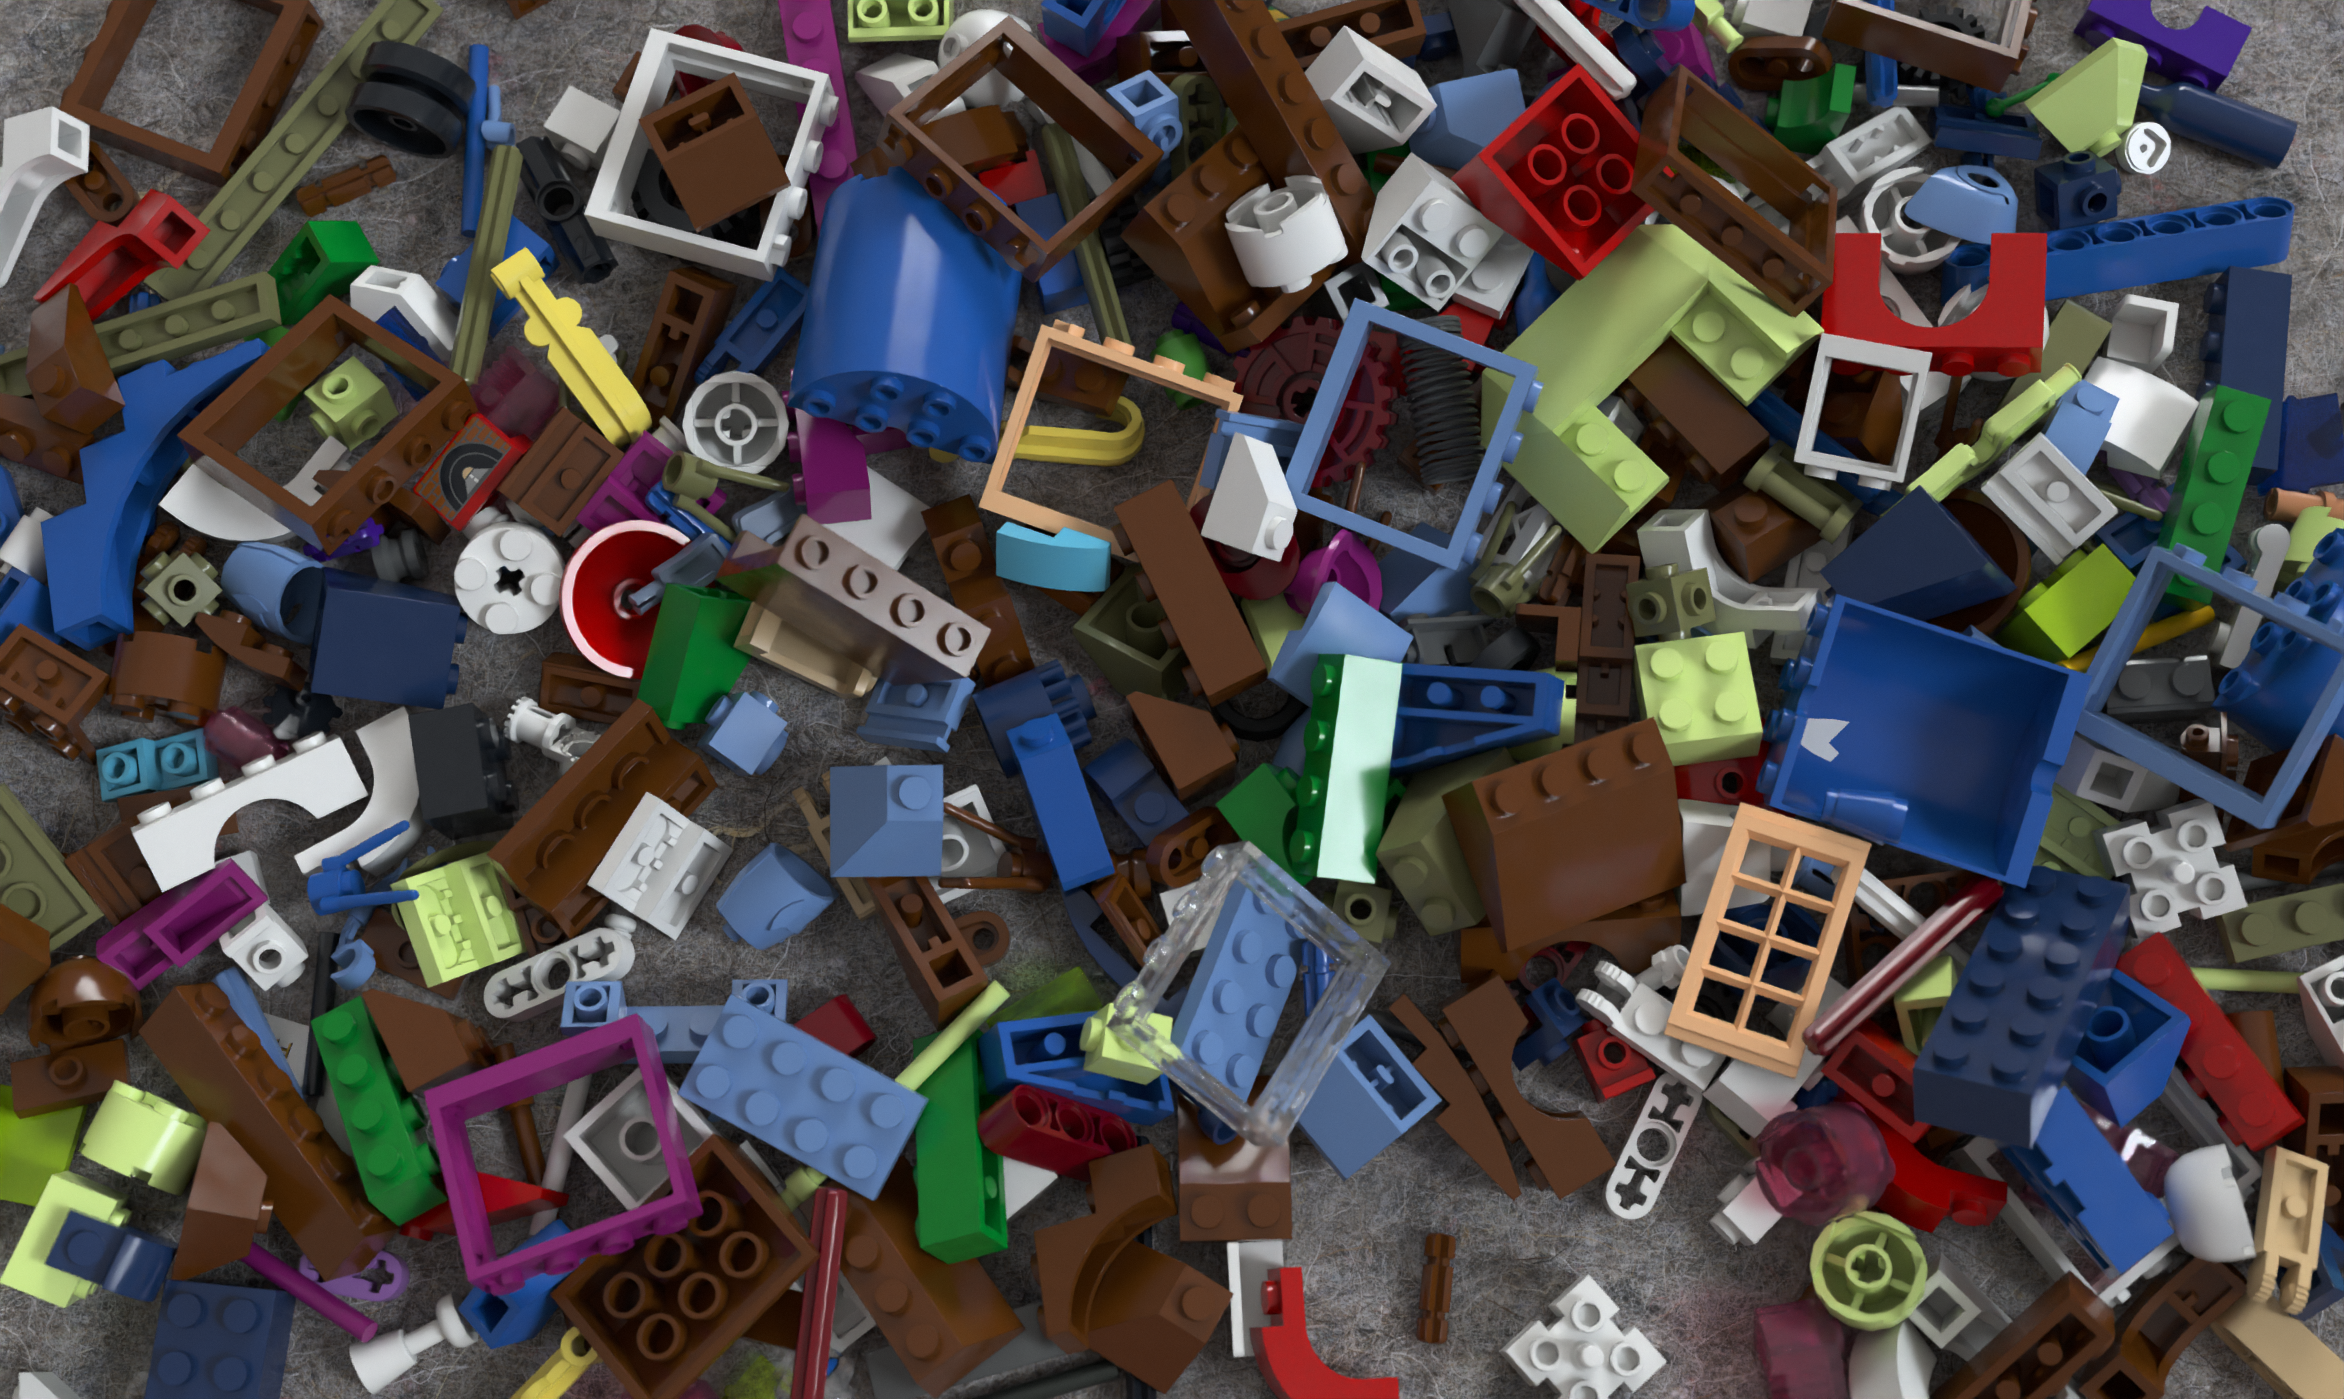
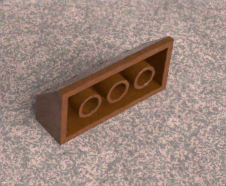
M902 1155L899 1156L876 1200H871L836 1180L831 1181L825 1187L840 1188L847 1191L848 1194L840 1270L915 1382L935 1399L1021 1334L1026 1328L977 1258L948 1265L920 1248L915 1232V1221L919 1216L918 1190L913 1177L914 1168L907 1158ZM814 1195L798 1206L809 1224H811Z

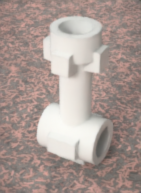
M1682 945L1669 946L1651 956L1652 966L1633 977L1637 984L1641 981L1654 991L1663 985L1673 989L1680 985L1690 952ZM1601 981L1598 984L1596 993L1612 1003L1619 1011L1627 998Z

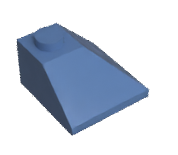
M1506 69L1438 83L1428 88L1437 107L1408 139L1410 150L1427 163L1460 170L1526 110L1517 70Z
M943 765L830 767V877L941 876Z

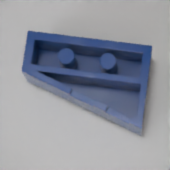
M1153 1004L1131 1007L1154 1013ZM1098 1011L999 1022L977 1039L988 1094L1005 1096L1019 1085H1030L1114 1113L1122 1117L1126 1122L1151 1127L1174 1113L1166 1071L1147 1085L1083 1070L1086 1051L1080 1048L1082 1029L1087 1018L1092 1017Z
M2066 1086L2057 1091L2031 1149L2001 1141L1994 1143L2109 1280L2123 1274L2174 1233V1230L2167 1222L2170 1219V1215L2166 1208L2154 1195L2142 1189L2130 1173L2126 1162L2112 1149Z

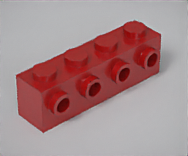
M2158 931L2119 957L2115 965L2116 969L2189 1016L2191 1025L2179 1052L2189 1067L2183 1070L2181 1074L2201 1100L2209 1095L2213 1098L2224 1113L2216 1118V1121L2236 1147L2246 1143L2250 1150L2260 1152L2306 1122L2165 935Z

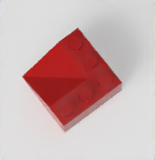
M1579 63L1547 89L1451 177L1486 219L1579 281L1585 278L1655 210L1631 191L1640 133ZM1668 166L1663 169V172L1672 178L1675 175Z

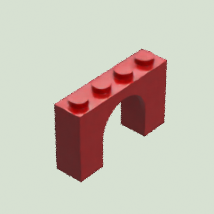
M1836 233L1833 283L1823 292L1821 327L1826 334L1932 353L1929 372H1943L1946 375L1956 377L1966 376L1972 372H1998L2006 377H2020L2028 373H2041L2047 233H1991L1989 286L1985 298L1972 314L1959 322L1942 327H1921L1907 323L1894 315L1885 305L1880 295L1882 267L1881 233ZM1833 359L1830 370L1840 375H1855L1863 370L1887 371L1897 376L1912 375V373Z

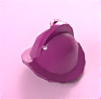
M1341 529L1328 546L1309 552L1300 562V567L1293 583L1283 591L1288 606L1304 618L1308 617L1321 586L1325 582H1337L1377 611H1379L1383 595L1381 572L1375 557L1359 539L1356 532L1351 529Z

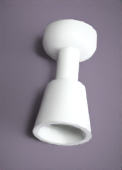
M451 1292L438 1300L435 1309L437 1319L408 1334L403 1329H397L372 1337L366 1343L359 1341L350 1344L349 1351L353 1366L362 1384L371 1394L378 1393L415 1365L418 1353L445 1339L457 1348L468 1347L478 1341V1333L458 1310L463 1300L456 1292Z

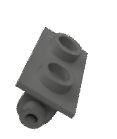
M1459 611L1446 617L1429 618L1426 613L1407 616L1399 621L1398 626L1411 634L1413 639L1401 663L1446 666L1449 664L1444 651L1446 650L1451 666L1468 667L1493 642L1491 639H1487L1484 629L1495 621L1496 618L1488 615H1472L1471 611Z

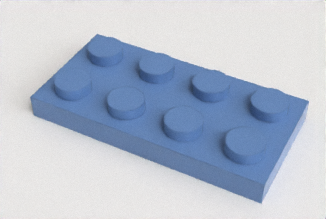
M1242 859L1172 1029L1167 1057L1169 1065L1214 1095H1225L1233 1099L1241 1107H1245L1301 965V946L1304 942L1311 939L1321 910L1298 891L1279 890L1258 860Z
M736 994L729 996L677 1093L871 1200L878 1198L929 1101V1098Z

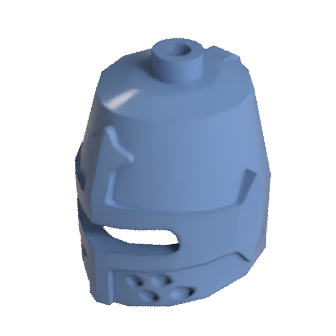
M243 541L239 543L223 567L220 580L223 595L245 617L251 619L253 624L293 642L309 645L312 642L325 566L288 547L256 541ZM295 604H303L293 621L284 626L283 622L289 616Z
M769 843L741 868L717 902L716 907L719 915L727 921L722 928L731 940L737 942L742 938L756 949L766 950L794 934H799L806 928L809 922L815 920L823 910L834 902L839 893L806 860L779 843Z

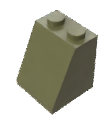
M1505 746L1414 773L1375 853L1431 937L1477 925L1487 914L1441 795L1473 780L1516 766L1517 764Z

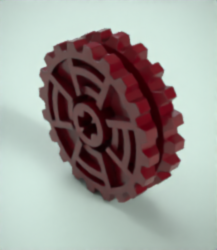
M1305 316L1292 317L1291 326L1286 323L1280 324L1261 343L1250 346L1251 353L1248 357L1237 356L1232 365L1239 373L1236 380L1229 381L1235 382L1233 392L1244 396L1238 412L1289 420L1305 425L1310 411L1306 413L1304 410L1309 407L1308 404H1303L1304 396L1306 393L1316 394L1318 392L1344 324L1340 327L1339 320L1318 317L1316 323L1314 318H1306ZM1376 341L1367 342L1310 488L1330 487L1332 480L1336 483L1352 480L1357 462L1363 461L1366 464V469L1371 468L1376 463L1373 455L1374 450L1380 448L1387 449L1391 442V439L1385 432L1387 426L1398 424L1399 414L1391 410V402L1400 398V390L1398 387L1389 385L1388 378L1395 371L1391 362L1384 363L1378 360L1377 357L1382 348Z

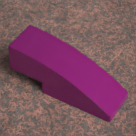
M229 858L215 865V868L185 881L164 893L96 941L97 958L102 963H106L126 973L138 991H140L173 964H176L179 968L184 966L266 902L268 896L232 858Z

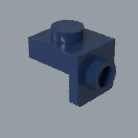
M1556 978L1550 979L1525 997L1526 1003L1543 1026L1513 1049L1512 1061L1519 1071H1522L1537 1059L1545 1068L1570 1049V1046L1564 1039L1588 1021L1580 1010L1579 1004L1575 1001V996L1568 989L1562 987Z

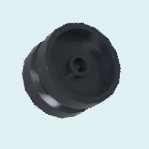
M387 40L373 42L367 48L359 70L361 78L365 83H358L352 89L344 111L347 120L363 134L395 150L431 159L451 157L456 151L463 131L461 122L457 118H463L470 111L477 91L475 81L465 70L426 49L407 43Z

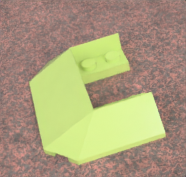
M1639 225L1585 278L1574 282L1502 352L1508 356L1538 366L1539 373L1536 380L1544 383L1533 414L1523 411L1516 431L1523 433L1524 437L1513 464L1503 461L1502 467L1589 553H1596L1669 482V477L1597 408L1606 397L1663 342L1672 336L1747 407L1824 333V329L1804 310L1796 318L1676 225ZM1490 368L1482 371L1481 437L1483 439L1481 440V445L1485 447V451H1487L1515 380L1514 377Z

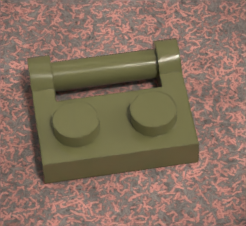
M1779 439L1756 462L1742 484L1754 492L1761 489L1821 530L1819 536L1833 544L1864 503L1835 480L1805 475L1804 469L1806 464L1794 462L1796 451Z

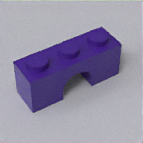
M2089 0L2072 33L2085 38L2086 42L2095 48H2099L2112 37L2142 45L2148 53L2144 71L2154 72L2175 83L2179 81L2188 82L2216 92L2232 69L2252 27L2205 6L2190 27L2171 29L2162 25L2154 17L2151 10V0Z

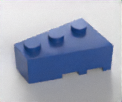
M1403 663L1389 775L1399 777L1502 746L1509 749L1559 736L1565 681L1544 672Z

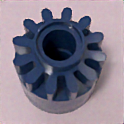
M1058 659L971 695L981 723L1006 779L1019 774L1006 731L1021 726L1031 719L1043 718L1057 713L1074 751L1092 743V737L1087 727V721L1097 718L1092 700L1079 673L1066 678Z

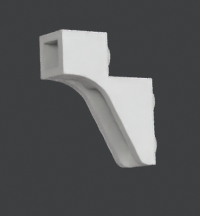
M53 106L4 119L2 167H0V288L7 283L46 197L58 185L69 178L88 172L90 125Z

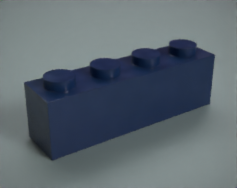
M2229 266L2214 283H2209L2205 291L2203 311L2209 314L2208 330L2203 334L2199 347V359L2205 362L2204 379L2198 385L2195 400L2200 402L2201 397L2217 385L2272 400L2246 484L2260 486L2278 471L2292 275Z

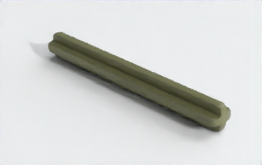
M1055 122L1043 126L1041 133L1067 224L1091 202L1072 137ZM1096 228L1074 248L1100 342L1103 346L1105 337H1109L1132 345L1098 228Z
M499 144L492 151L449 364L451 371L464 378L469 390H474L479 382L497 292V285L490 274L492 273L491 269L503 262L523 161V155L519 149L510 145Z

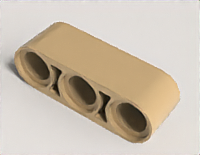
M2246 1292L2209 1325L2212 1331L2283 1399H2344V1362L2303 1323L2289 1316L2288 1312L2282 1311L2279 1301L2274 1296L2270 1295L2269 1300H2266L2265 1303H2260L2249 1299Z

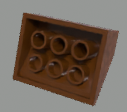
M1239 123L1144 206L1120 235L1217 338L1233 324L1229 318L1233 312L1251 300L1258 301L1264 295L1261 287L1251 286L1244 275L1225 227V223H1229L1226 213L1234 202L1257 187L1268 183L1271 192L1278 190Z
M1654 717L1473 780L1441 795L1502 954L1686 883L1675 770Z
M712 1134L688 1157L704 1214L689 1219L687 1227L678 1232L667 1235H656L654 1232L634 1240L633 1247L624 1252L614 1255H601L597 1253L589 1256L550 1294L633 1399H678L821 1257L771 1181L739 1144L716 1134ZM668 1177L640 1206L673 1195L674 1192L670 1178Z

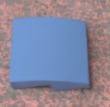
M1325 582L1321 586L1302 630L1288 632L1267 679L1312 708L1313 694L1310 681L1312 672L1318 663L1319 654H1348L1401 663L1413 636L1337 582Z

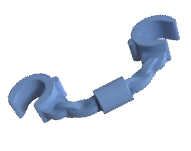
M427 847L428 855L436 852L433 847ZM406 857L399 868L384 877L368 893L392 890L390 884L395 883L402 872L412 866L413 863ZM447 862L440 863L433 870L448 864ZM380 905L361 906L351 909L347 913L349 918L341 931L339 944L331 955V958L344 969L332 974L331 978L344 990L358 988L371 977L375 970L374 951L362 939L353 942V938L357 929L360 926L365 927L375 909L379 908Z

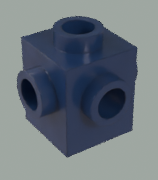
M2072 152L2065 155L2061 161L2034 168L2036 215L2054 229L2059 230L2097 224L2099 221L2118 216L2117 196L2120 195L2122 190L2119 173L2115 167L2093 152Z

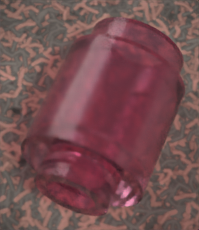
M232 706L225 711L219 710L217 715L210 717L203 731V735L206 737L205 749L242 773V766L262 756L272 754L275 761L287 756L288 744L284 741H278L272 733V727L238 706Z

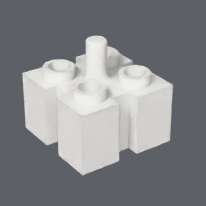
M2197 798L2155 811L2159 825L2148 828L2146 821L2133 818L2091 831L2105 872L2116 877L2121 875L2123 883L2130 884L2129 936L2142 939L2152 936L2158 931L2162 933L2182 927L2177 913L2189 910L2190 915L2205 920L2248 907L2234 865L2220 860L2217 861L2212 847L2225 844L2226 841L2214 806L2207 800Z
M1590 1275L1580 1276L1548 1306L1557 1318L1546 1328L1539 1320L1531 1321L1499 1351L1529 1386H1538L1544 1381L1555 1393L1549 1399H1609L1608 1396L1618 1387L1623 1392L1634 1393L1667 1362L1636 1327H1627L1622 1331L1616 1327L1610 1318L1620 1309Z

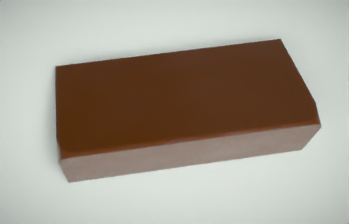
M553 652L542 661L538 707L556 715L565 713L572 718L612 725L636 701L642 679L615 676L595 667L583 656Z
M1121 872L1093 884L1090 891L1156 990L1163 988L1178 959V955Z

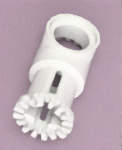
M525 696L521 700L518 699L516 701V706L512 705L511 710L514 712V715L508 714L507 717L511 718V720L505 721L504 725L507 727L503 729L504 733H506V738L515 743L524 741L541 748L544 756L559 762V771L562 775L579 760L580 757L578 756H582L601 737L599 734L595 735L594 732H588L576 727V720L570 715L551 713L538 707L537 702Z

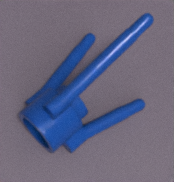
M402 820L340 855L322 859L323 872L312 874L307 882L308 897L314 911L319 916H325L361 906L400 903L418 899L419 892L417 890L366 893L365 883L360 872L356 869L349 870L346 867L352 861L408 830L410 827L409 822Z

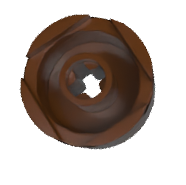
M134 631L133 641H130L124 632L120 633L117 636L110 671L111 679L105 699L111 703V707L121 710L120 717L126 720L153 723L154 716L175 718V725L192 730L203 728L207 730L209 720L217 717L229 654L215 645H212L211 655L197 651L198 640L179 635Z

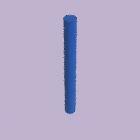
M482 44L470 45L468 56V74L475 81L477 91L470 111L466 114L461 235L467 238H475L484 189L486 139L481 132V126L487 117L489 48Z

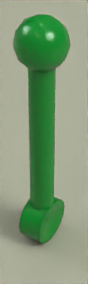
M2050 73L2043 83L2007 98H1991L1985 105L1987 115L1994 118L2000 117L2004 114L2005 109L2028 100L2061 74Z

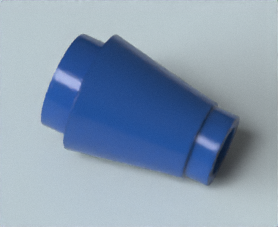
M1828 788L1820 820L1831 822L1832 825L1883 846L1884 841L1898 844L1906 818L1908 800L1896 798V792L1837 790Z

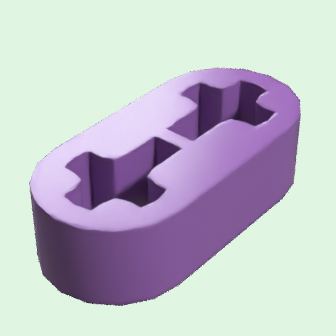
M382 1250L366 1267L368 1269H381L383 1262L387 1261L386 1271L394 1273L392 1284H382L379 1292H376L377 1282L360 1278L361 1272L323 1282L322 1276L304 1253L299 1263L300 1273L332 1294L375 1302H389L398 1298L406 1290L410 1277L408 1265L401 1256Z

